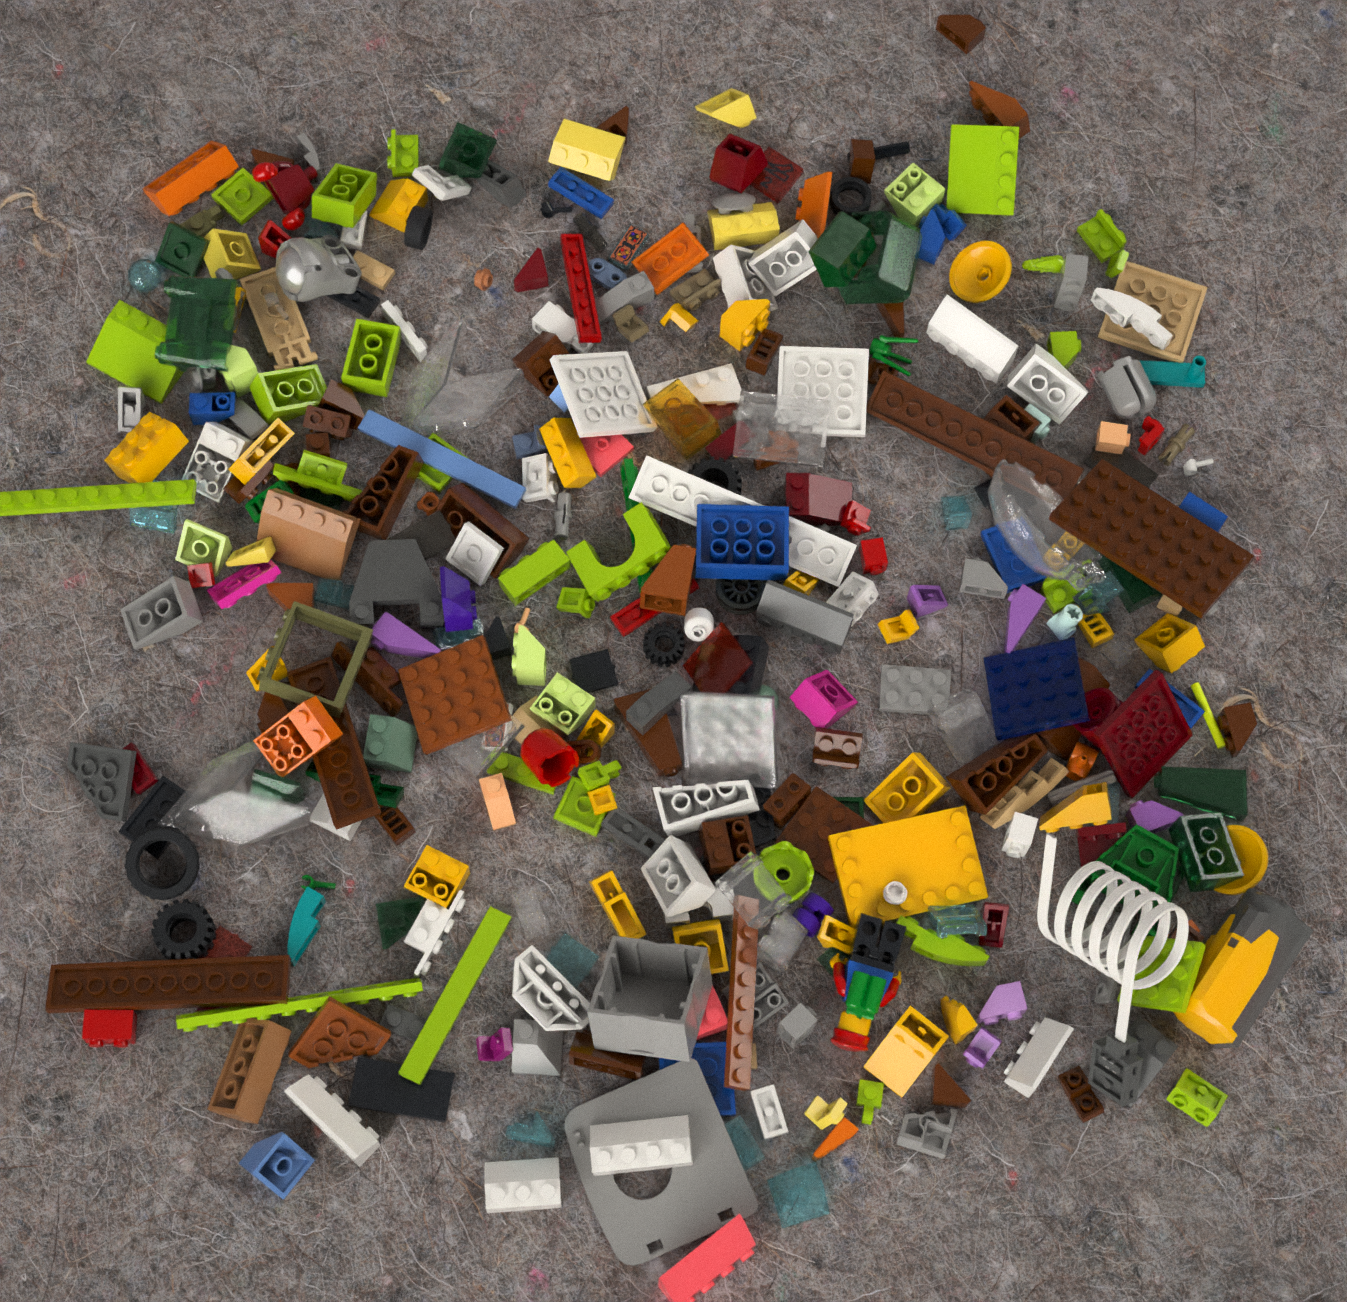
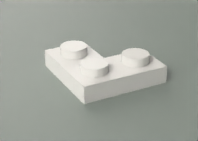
M429 165L415 168L412 174L419 184L428 188L437 199L442 201L468 195L472 189L458 175L443 178Z

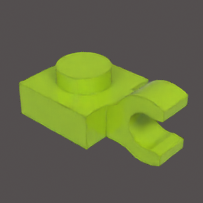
M617 760L602 766L600 761L579 768L578 775L589 792L609 784L610 779L620 776L618 770L622 767Z
M859 1080L856 1105L863 1106L862 1124L871 1125L874 1108H881L884 1083Z

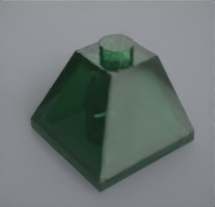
M258 769L254 770L248 800L253 812L266 816L267 813L275 815L304 801L305 794L300 782Z

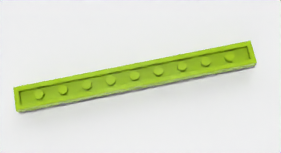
M194 479L0 492V516L195 504L197 483Z
M420 977L288 997V1004L230 1006L176 1015L177 1029L189 1032L197 1030L198 1026L208 1025V1028L219 1027L223 1025L222 1022L232 1021L233 1024L247 1022V1018L257 1017V1020L272 1018V1014L281 1013L282 1016H291L296 1014V1011L306 1009V1012H316L320 1010V1007L323 1006L329 996L344 1005L349 1002H355L356 1005L369 1003V999L379 998V1001H387L393 999L394 995L403 994V997H412L418 995L417 992L423 991L422 981Z

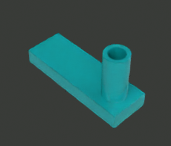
M1195 356L1192 363L1139 360L1151 385L1203 388L1205 385L1206 359L1203 356Z

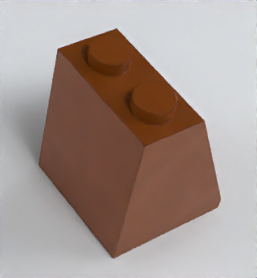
M688 544L673 545L641 587L640 608L682 616L686 615L695 568L696 548H692Z

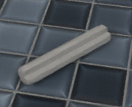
M1108 769L1053 789L1047 793L1051 804H1056L1083 785L1107 782L1108 785L1115 782L1116 777L1112 769Z

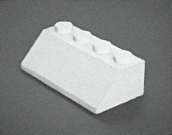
M946 295L933 315L926 332L933 341L945 346L949 353L959 356L967 366L974 367L981 372L985 379L992 380L996 384L1013 365L1018 349L1017 344L949 295Z
M308 1074L289 1086L284 1091L289 1099L359 1167L379 1148L380 1143L377 1141L379 1135L370 1126L365 1129L359 1123L362 1119L352 1109L347 1112L342 1107L344 1101L335 1093L330 1095L325 1090L327 1085L318 1076L313 1079Z
M688 1115L591 1125L590 1155L593 1175L599 1176L692 1166L693 1158Z

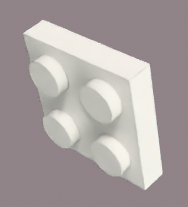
M467 522L463 525L446 560L481 586L485 584L504 548L472 523Z

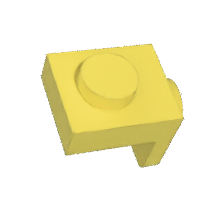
M816 1096L804 1114L823 1130L832 1123L836 1125L842 1120L845 1115L843 1110L847 1103L840 1097L828 1105L822 1098Z

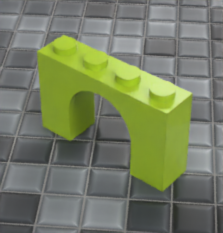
M642 502L623 514L635 537L634 551L625 563L616 567L604 566L594 547L586 540L566 551L587 592L597 602L609 598L612 592L627 586L638 575L647 573L652 566L660 563L671 549L650 509Z

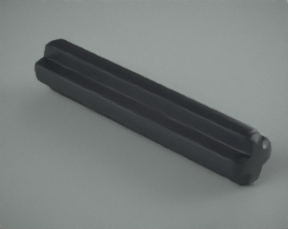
M907 141L874 147L875 160L908 154L910 152V145ZM850 152L847 154L848 163L850 161Z

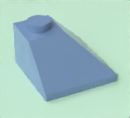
M280 1132L255 1143L239 1164L284 1200L315 1159L285 1133Z

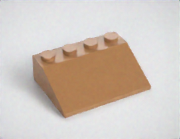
M278 488L269 489L261 511L257 541L272 537L276 552L271 559L339 584L361 519Z

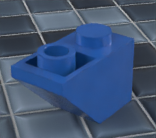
M930 210L927 217H922L918 227L920 231L918 234L914 233L909 245L912 246L911 255L934 265L943 249L946 237L935 211Z
M235 392L190 393L189 415L193 425H205L206 422L219 423L235 415Z

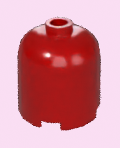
M549 728L534 730L527 735L521 745L520 755L524 764L541 784H549L551 787L559 786L571 778L569 773L573 770L574 766L577 768L579 765L577 751L558 733Z

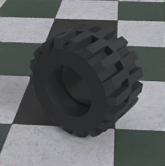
M709 457L707 461L703 458L700 459V464L695 462L692 465V469H689L687 472L706 481L720 482L727 490L741 495V475H738L739 470L737 467L732 468V463L729 460L725 463L724 458L719 457V460Z
M183 899V903L174 900V905L169 906L168 903L164 905L165 910L157 912L158 919H153L154 929H151L154 937L153 941L162 955L168 960L199 959L201 955L206 957L209 954L207 952L208 948L213 949L214 944L212 941L216 940L217 936L215 933L216 926L207 910L196 901L190 903L188 899ZM192 921L197 924L196 934L191 940L184 943H176L171 940L172 931L179 923Z

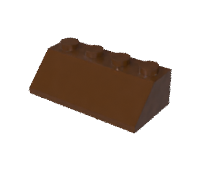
M464 483L448 488L429 521L430 525L453 544L463 525L470 522L501 545L504 549L490 573L495 579L520 556L530 539Z
M1074 654L1028 732L1035 733L1049 752L1066 761L1082 735L1072 724L1071 715L1075 704L1086 692L1101 687L1109 689L1111 684L1094 665Z

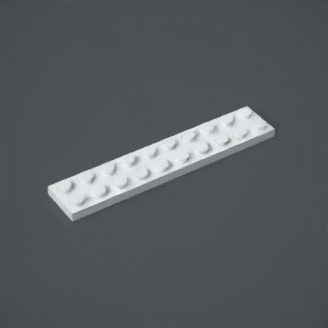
M647 455L629 495V498L639 503L642 502L646 506L693 526H696L697 504L765 506ZM789 516V566L839 587L857 545Z

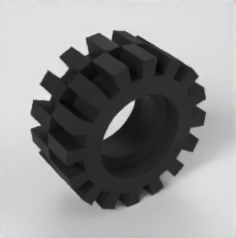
M662 622V625L659 626L656 623L654 628L650 627L648 633H645L643 651L647 660L650 659V663L653 665L656 662L658 667H662V664H665V667H669L670 663L676 664L677 659L680 660L682 654H684V635L680 633L678 627L674 628V624L670 623L667 626L666 622ZM659 638H669L673 643L671 650L668 652L658 651L655 647V642Z

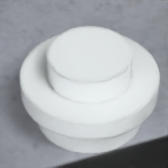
M893 881L884 888L883 897L888 903L898 905L906 900L907 889L902 883Z

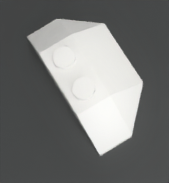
M533 945L515 958L512 997L546 1031L582 1030L589 1024L587 1011L590 1003Z

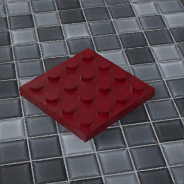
M1154 670L1093 733L1125 795L1133 798L1193 736L1163 673L1158 670Z

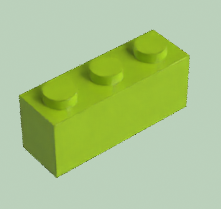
M554 539L549 543L544 542L537 548L535 553L530 556L525 555L516 566L502 571L500 577H498L499 586L511 602L517 606L570 569V559Z

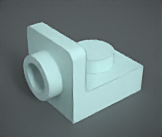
M1029 404L1024 410L1040 423L1031 439L1033 443H1036L1039 438L1043 440L1049 433L1050 428L1048 426L1051 419Z

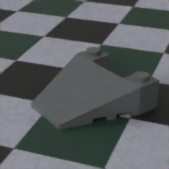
M416 539L369 540L349 601V620L372 629L374 626L373 606L418 604L419 629L443 628L442 596Z

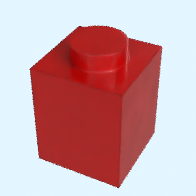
M883 537L861 540L859 554L863 573L878 575L886 571L888 559Z

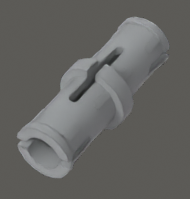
M562 492L558 494L557 511L554 513V519L556 520L554 538L559 540L569 538V521L572 520V513H570L572 495L570 493Z

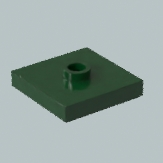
M173 221L169 222L155 262L189 281H195L210 241Z

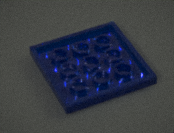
M1074 637L1011 651L1010 654L1003 653L983 658L997 741L1090 721Z

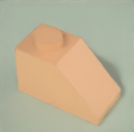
M502 773L479 779L493 831L516 824Z

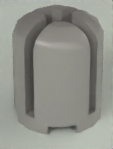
M1131 356L1121 358L1112 362L1114 366L1105 373L1102 370L1098 373L1097 378L1115 415L1121 420H1132L1136 416L1141 417L1147 414L1157 402V395L1138 357L1136 360H1132Z

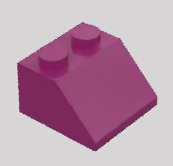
M828 670L806 678L789 697L794 702L796 708L810 719L811 724L819 728L832 726L858 703Z

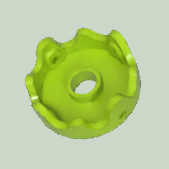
M781 841L778 844L765 848L757 858L758 861L754 865L753 878L757 890L763 897L774 903L790 904L798 901L808 892L814 876V867L804 850L794 847L788 841ZM780 869H785L789 872L790 877L787 880H780L776 876V872Z

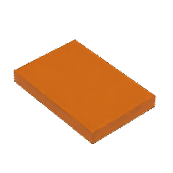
M683 222L631 261V263L639 273L645 271L654 287V292L658 295L708 257L709 254Z

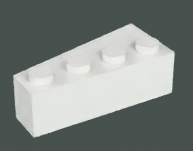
M749 780L726 781L708 785L701 783L696 784V786L684 787L676 785L671 788L653 787L662 825L668 836L678 837L697 831L702 822L740 817L760 810L754 788Z

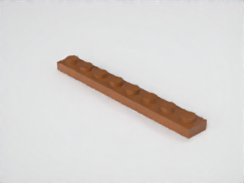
M738 895L734 897L724 1087L747 1091L750 1090L760 900Z

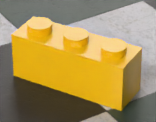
M554 417L539 428L564 488H582L596 478L572 418Z
M277 418L228 470L246 485L295 433Z

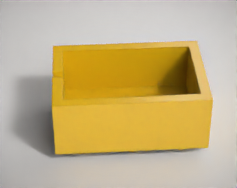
M148 412L147 415L141 418L133 430L126 434L125 438L110 452L104 461L120 479L128 483L152 482L189 440L175 423Z

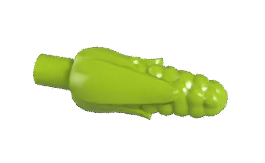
M1060 255L1041 256L1040 259L1025 260L1022 263V267L1025 270L1040 271V273H1059L1064 260Z

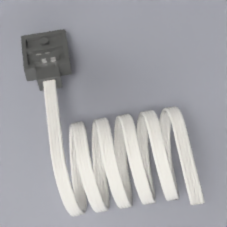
M1046 833L1037 909L1038 926L1047 939L1060 945L1071 954L1078 956L1082 961L1095 967L1103 974L1112 977L1122 985L1116 1031L1106 1037L1093 1041L1088 1084L1121 1106H1126L1137 1101L1143 1061L1137 1055L1139 1041L1127 1034L1133 989H1145L1156 985L1174 970L1187 944L1188 918L1186 912L1179 906L1167 902L1165 898L1154 892H1149L1146 887L1131 881L1130 878L1114 871L1103 862L1093 861L1082 866L1066 884L1056 908L1054 920L1056 938L1053 937L1048 927V910L1057 837ZM1104 869L1106 873L1097 878L1083 895L1074 916L1071 937L1066 938L1065 921L1075 892L1089 875L1097 870ZM1121 879L1123 882V884H1121L1120 886H1118L1117 880ZM1107 886L1105 901L1099 908L1094 921L1083 930L1091 905L1098 894ZM1135 890H1139L1141 893L1137 897H1135ZM1124 897L1122 912L1113 929L1101 940L1104 927L1111 917L1114 907ZM1157 900L1159 905L1153 908L1152 901ZM1142 908L1140 920L1133 936L1119 950L1122 937L1131 919ZM1170 911H1175L1177 915V934L1169 956L1155 972L1145 978L1134 981L1135 975L1146 969L1162 951L1169 933ZM1159 919L1158 929L1151 946L1138 959L1146 935ZM1089 940V947L1083 948L1082 943ZM1107 950L1106 958L1100 959V953ZM1125 960L1124 968L1118 970V964Z

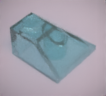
M816 1162L791 1169L767 1180L782 1229L830 1214L824 1185Z

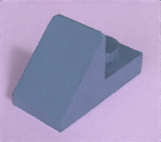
M534 425V432L512 436L516 459L549 453L539 430L542 427L541 425Z

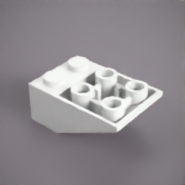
M206 422L182 480L194 479L197 483L196 492L220 503L226 494L223 488L235 476L228 469L255 441L217 422Z

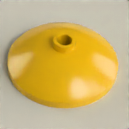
M979 241L967 246L956 256L950 268L949 282L953 292L960 299L970 303H980L995 297L1006 286L1012 270L1011 258L1000 244L993 241Z
M1227 825L1212 832L1202 843L1197 859L1198 870L1203 881L1214 891L1226 895L1241 894L1246 892L1248 888L1252 889L1263 878L1268 865V851L1262 838L1252 829L1241 825ZM1237 861H1241L1239 867H1235Z

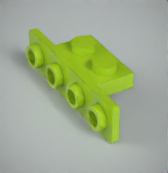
M303 450L297 470L275 463L273 468V475L282 481L291 480L298 482L304 488H317L324 494H336L349 502L362 492L360 489L341 484L347 463L307 450Z

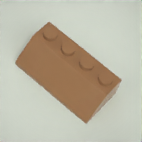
M247 1018V1022L240 1023L207 1110L242 1122L258 1124L292 1031L270 1020Z

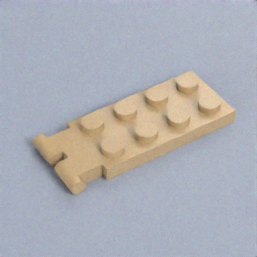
M276 267L239 279L242 288L247 290L245 296L269 357L274 356L277 365L273 366L274 370L294 368L293 361L298 360L300 366L318 360L316 351L311 352L308 343H311V339L296 301L289 299L279 284L276 276Z

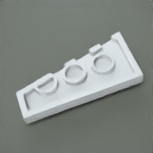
M732 363L647 386V392L653 409L682 408L683 405L703 407L704 404L716 403L717 406L733 402H737V405L745 404V398Z

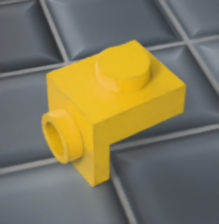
M910 609L905 610L900 616L881 620L877 624L887 644L907 640L919 629Z

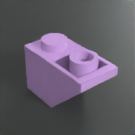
M1017 981L996 986L976 1019L977 1024L984 1022L985 1026L998 1023V1019L1008 1018V1021L1022 1018V1014L1027 1010L1021 982Z

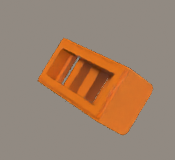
M845 1117L842 1118L813 1153L812 1159L815 1162L822 1159L852 1138L859 1129Z

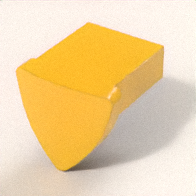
M679 303L672 305L660 321L665 327L670 320H673L685 332L692 329L698 322Z

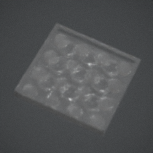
M683 691L680 694L686 783L718 784V782L749 780L753 787H778L774 696Z

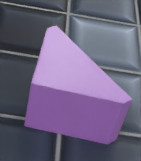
M912 585L909 589L907 601L915 618L948 606L940 586Z

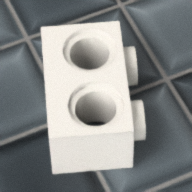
M1015 812L1008 824L1001 851L1006 852L1008 856L1013 858L1024 857L1031 846L1038 818Z

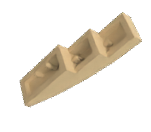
M1051 758L1037 774L1030 770L1017 786L1014 785L986 815L982 814L980 818L994 829L1009 822L1015 812L1023 813L1050 792L1069 773L1068 769Z

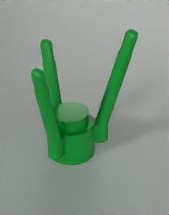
M880 335L879 339L874 338L869 350V354L873 355L872 358L884 362L906 376H910V372L887 358L892 357L911 364L912 360L892 353V345H889L888 342L918 343V339L886 337Z

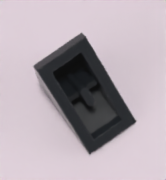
M496 616L485 636L493 661L511 655V647L501 619Z

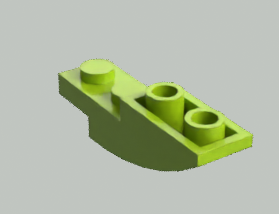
M900 916L896 923L906 926L904 935L914 940L910 949L930 959L958 966H984L990 957L983 948L978 945L971 946L965 942L964 937L957 933L951 934L947 932L944 939H941L936 931L929 928L925 930L918 925L919 923L909 916H906V918Z

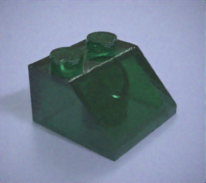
M457 122L441 157L438 169L451 175H458L461 178H481L497 139Z

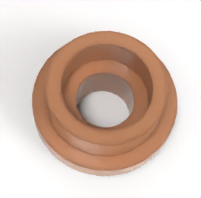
M484 268L476 272L474 284L480 290H487L492 285L493 275L489 269Z

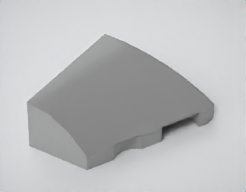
M950 1109L949 1112L935 1114V1111H929L922 1115L916 1113L905 1114L897 1145L944 1159L958 1110Z

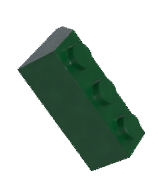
M839 212L808 252L825 288L846 287L876 249L877 245L869 228L846 213Z

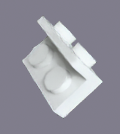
M547 453L522 458V486L526 487V492L522 498L526 503L548 499L552 503L557 502V494L559 492L557 470L551 456Z
M852 571L826 603L853 613L852 627L862 617L868 607L876 601L879 593L873 581Z

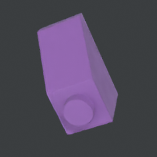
M1143 800L1137 801L1130 805V809L1126 813L1131 828L1137 824L1153 834L1176 826L1184 819L1183 813L1152 800L1145 803Z

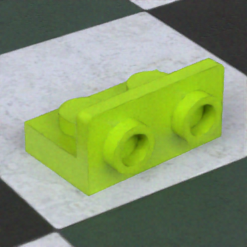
M391 129V137H387L388 150H391V156H387V167L392 169L393 177H413L414 169L419 167L418 135H397L396 129Z
M1102 209L1097 211L1094 218L1077 228L1079 235L1101 263L1107 261L1125 247L1126 237L1124 233L1117 229L1113 224L1111 216Z
M1082 564L1076 567L1071 565L1064 569L1062 574L1057 577L1052 575L1043 581L1040 593L1046 598L1045 601L1053 614L1063 610L1066 605L1074 604L1093 594L1094 590L1082 573L1084 569Z
M1186 1068L1166 1100L1194 1118L1197 1122L1208 1127L1218 1115L1228 1095Z

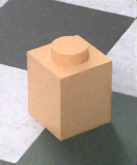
M1101 421L1097 430L1095 451L1122 454L1124 448L1129 447L1131 434L1127 433L1128 425Z

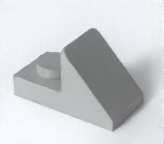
M118 387V431L130 432L140 422L142 409L146 406L142 388Z

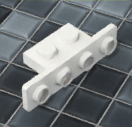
M459 890L449 910L429 899L426 900L404 940V943L425 953L414 972L415 978H419L421 974L424 976L427 974L432 964L429 962V959L433 953L437 955L443 944V941L440 939L444 932H450L455 922L452 920L455 912L460 913L466 902L463 899L464 891Z

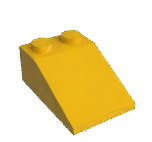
M912 752L864 799V802L883 823L921 815L936 803L951 786L921 753Z

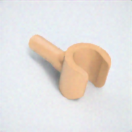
M525 608L521 620L514 627V633H518L519 625L526 624L530 612L529 608Z

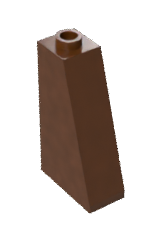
M651 689L614 698L616 713L658 776L673 777L679 771H682V761L667 713L644 735L626 720V711Z

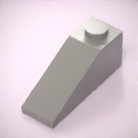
M645 271L623 280L595 301L599 325L613 320L612 315L628 304L633 306V309H636L654 301V287Z

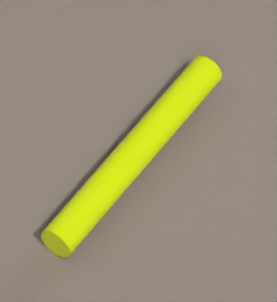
M1199 682L1192 684L1191 689L1199 707L1205 711L1203 716L1217 748L1225 747L1224 738Z

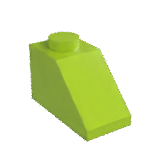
M1050 332L1047 339L1048 353L1053 355L1068 369L1076 360L1078 352H1081V340L1077 339V332Z

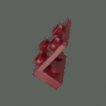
M1126 822L1076 829L1081 867L1096 861L1124 836L1125 832H1127Z

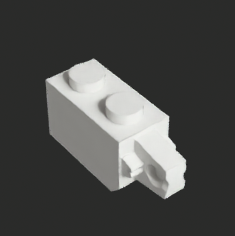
M548 301L532 318V329L538 334L543 331L556 334L568 352L574 349L584 354L593 346V343H579L574 317L568 316L565 310L558 304L554 305Z

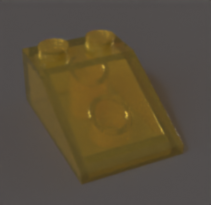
M678 378L643 403V407L685 460L691 458L722 434L717 420Z

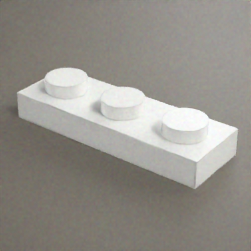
M389 300L381 304L383 316L390 325L400 326L402 340L421 363L428 358L426 342L422 337L418 338L415 335V329L409 321H404L402 318L403 314L398 306H393Z

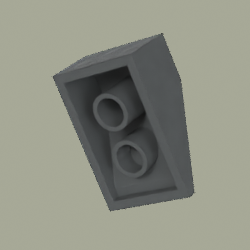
M1140 1016L1127 1029V1034L1139 1041L1137 1055L1143 1059L1137 1099L1178 1048V1045ZM1135 1102L1130 1103L1127 1106L1131 1107Z

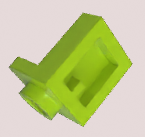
M562 587L556 608L560 612L580 613L584 618L590 619L595 608V599L589 595L586 589Z

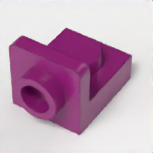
M500 1028L492 1036H479L476 1038L478 1059L480 1061H502L513 1052L510 1028Z

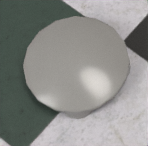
M730 192L716 197L712 204L718 208L719 214L723 215L730 214L733 210L750 212L753 210L755 197L744 192L742 194Z

